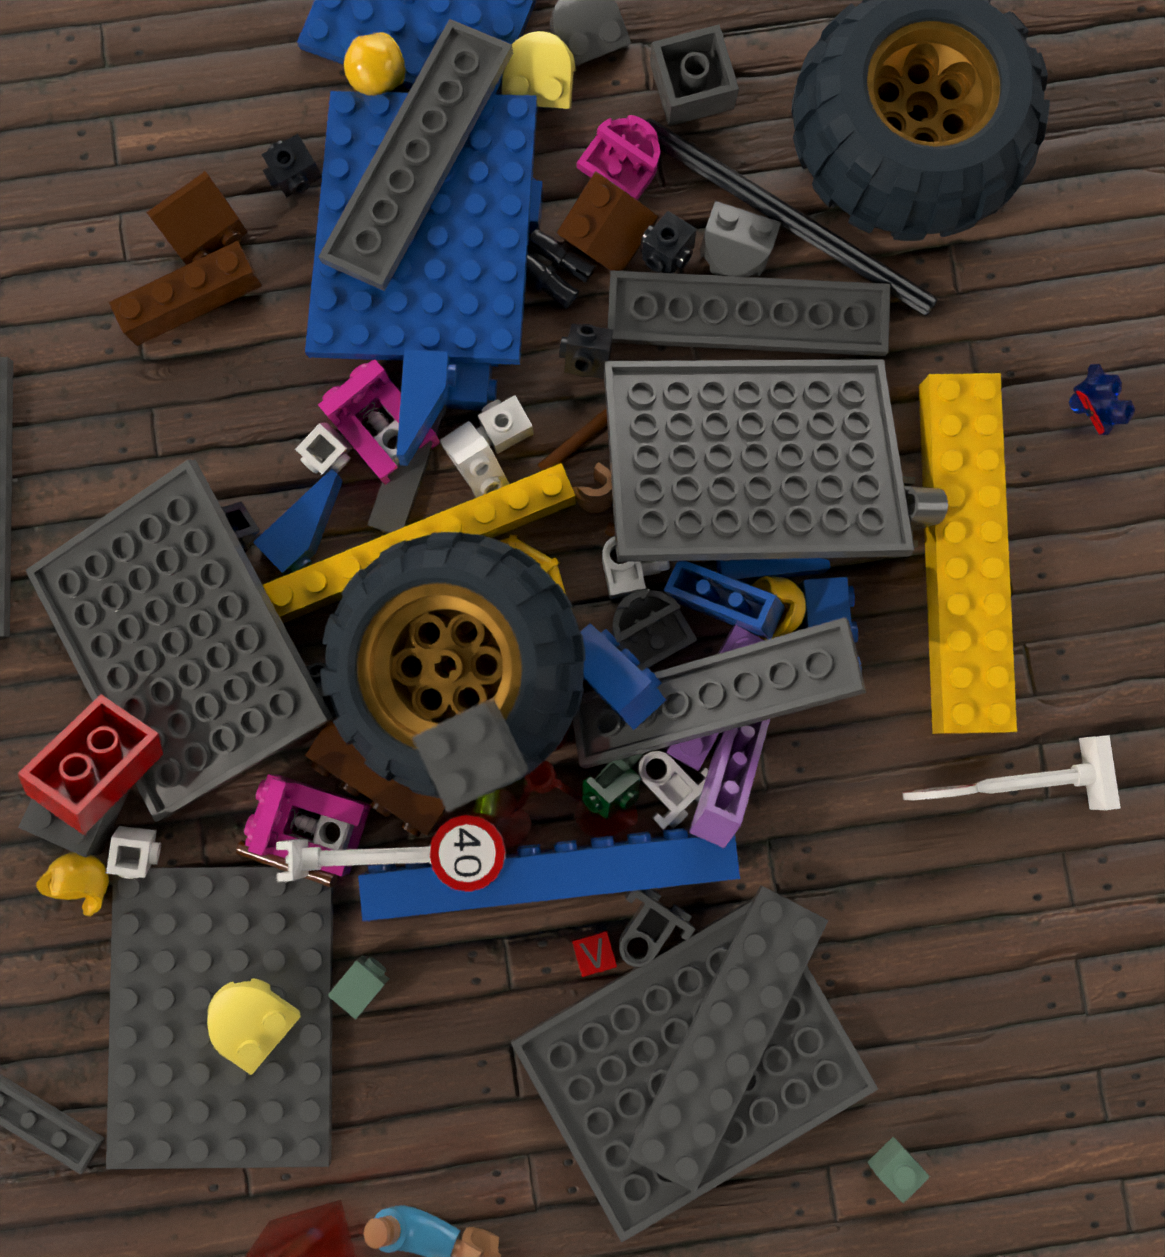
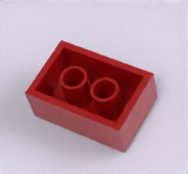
M101 694L18 773L26 795L82 835H85L163 755L159 734Z

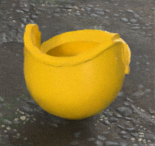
M379 32L358 36L352 41L345 54V75L353 88L360 93L373 96L384 94L400 86L405 79L406 69L403 55L398 44L389 34Z
M765 576L759 578L751 585L776 595L785 606V611L772 638L792 633L801 625L806 613V601L803 592L797 584L787 578Z
M71 852L57 858L49 866L47 872L37 881L36 887L41 894L51 898L63 900L85 898L82 905L83 914L92 916L102 907V900L108 888L109 874L106 873V866L96 856L89 855L88 857H83Z

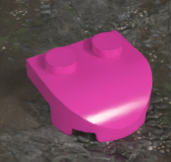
M628 115L627 118L616 120L609 118L597 128L596 137L577 161V169L590 178L595 171L638 200L655 177L658 169L660 146L657 133L647 121L634 115Z

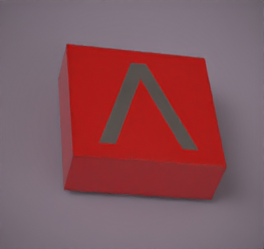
M607 930L572 940L582 977L617 967Z

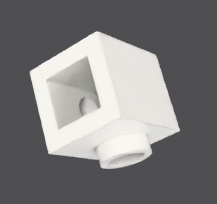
M515 395L503 402L495 400L487 404L482 409L483 413L478 415L481 427L476 430L480 436L484 437L489 446H493L497 454L534 434L533 426Z
M319 423L295 450L303 456L300 460L308 469L315 474L318 472L326 474L331 469L338 473L351 459L347 453L353 447L328 423Z
M119 826L111 837L106 873L116 874L127 879L145 878L151 865L158 864L161 843L155 842L157 830Z

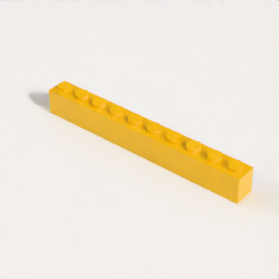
M560 463L263 584V587L282 623H286L342 600V591L351 578L360 569H365L377 559L382 551L397 543L440 532H461L493 538L576 504L575 494L564 467Z

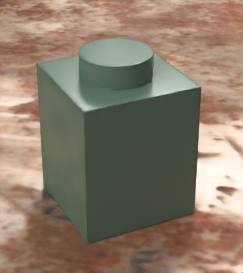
M362 955L327 996L356 1020L390 978L384 974L387 970L379 961L373 957L366 959Z
M894 1136L867 1162L880 1180L903 1204L930 1177Z

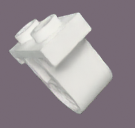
M470 421L440 439L443 448L472 489L476 498L509 485L489 444L483 436H480Z
M652 751L641 757L638 762L637 771L642 782L669 809L663 817L657 812L652 816L662 829L668 825L672 829L675 828L688 815L684 809L694 799L699 803L708 769L702 768L698 772L703 778L696 784L669 755L661 751ZM654 758L663 761L666 767L663 777L656 780L651 779L646 773L647 763Z

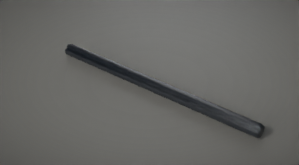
M652 118L645 120L655 129L660 149L767 217L781 222L780 225L869 281L890 284V294L922 314L928 315L936 305L938 299L930 292Z

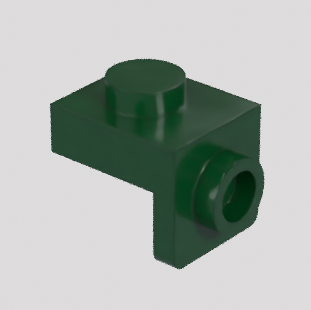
M630 768L604 789L589 776L583 781V801L590 811L599 813L607 821L620 809L627 810L637 801L641 777Z

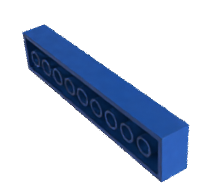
M685 828L663 830V837L651 838L649 832L627 834L628 841L614 842L612 836L591 838V845L577 846L576 840L555 842L554 849L541 850L540 844L518 846L517 853L505 854L504 866L494 881L483 889L470 892L454 890L441 882L433 871L431 863L428 862L405 863V866L372 864L368 865V871L358 875L362 921L740 879L735 834L725 848L691 833L688 834Z

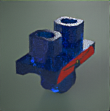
M1090 364L1087 377L1083 382L1074 387L1073 391L1075 393L1069 400V406L1074 413H1086L1089 416L1098 435H1109L1115 424H1128L1135 413V407L1131 400H1118L1117 398L1122 391V382L1118 374L1105 375L1100 364Z

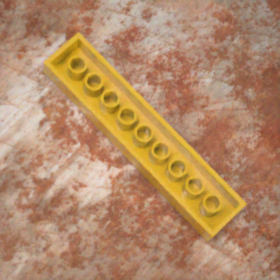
M1001 373L929 374L919 385L922 484L926 488L942 489L948 499V511L943 521L937 525L924 528L932 734L1017 732Z

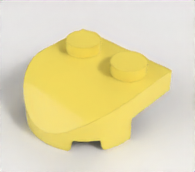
M544 31L528 33L518 38L512 44L513 55L502 73V95L537 96L538 107L570 109L572 105L575 60L567 45L557 35Z
M254 978L251 981L236 984L230 982L217 991L209 1004L207 1017L208 1033L212 1045L222 1056L252 1075L299 1020L301 1015L297 1008L272 992L270 984Z

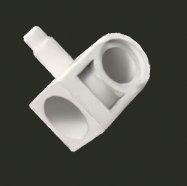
M615 537L610 538L603 548L602 563L610 599L625 597L635 591L646 589L644 576L658 574L661 571L670 569L669 561L614 563L611 560L610 553L613 549H616Z

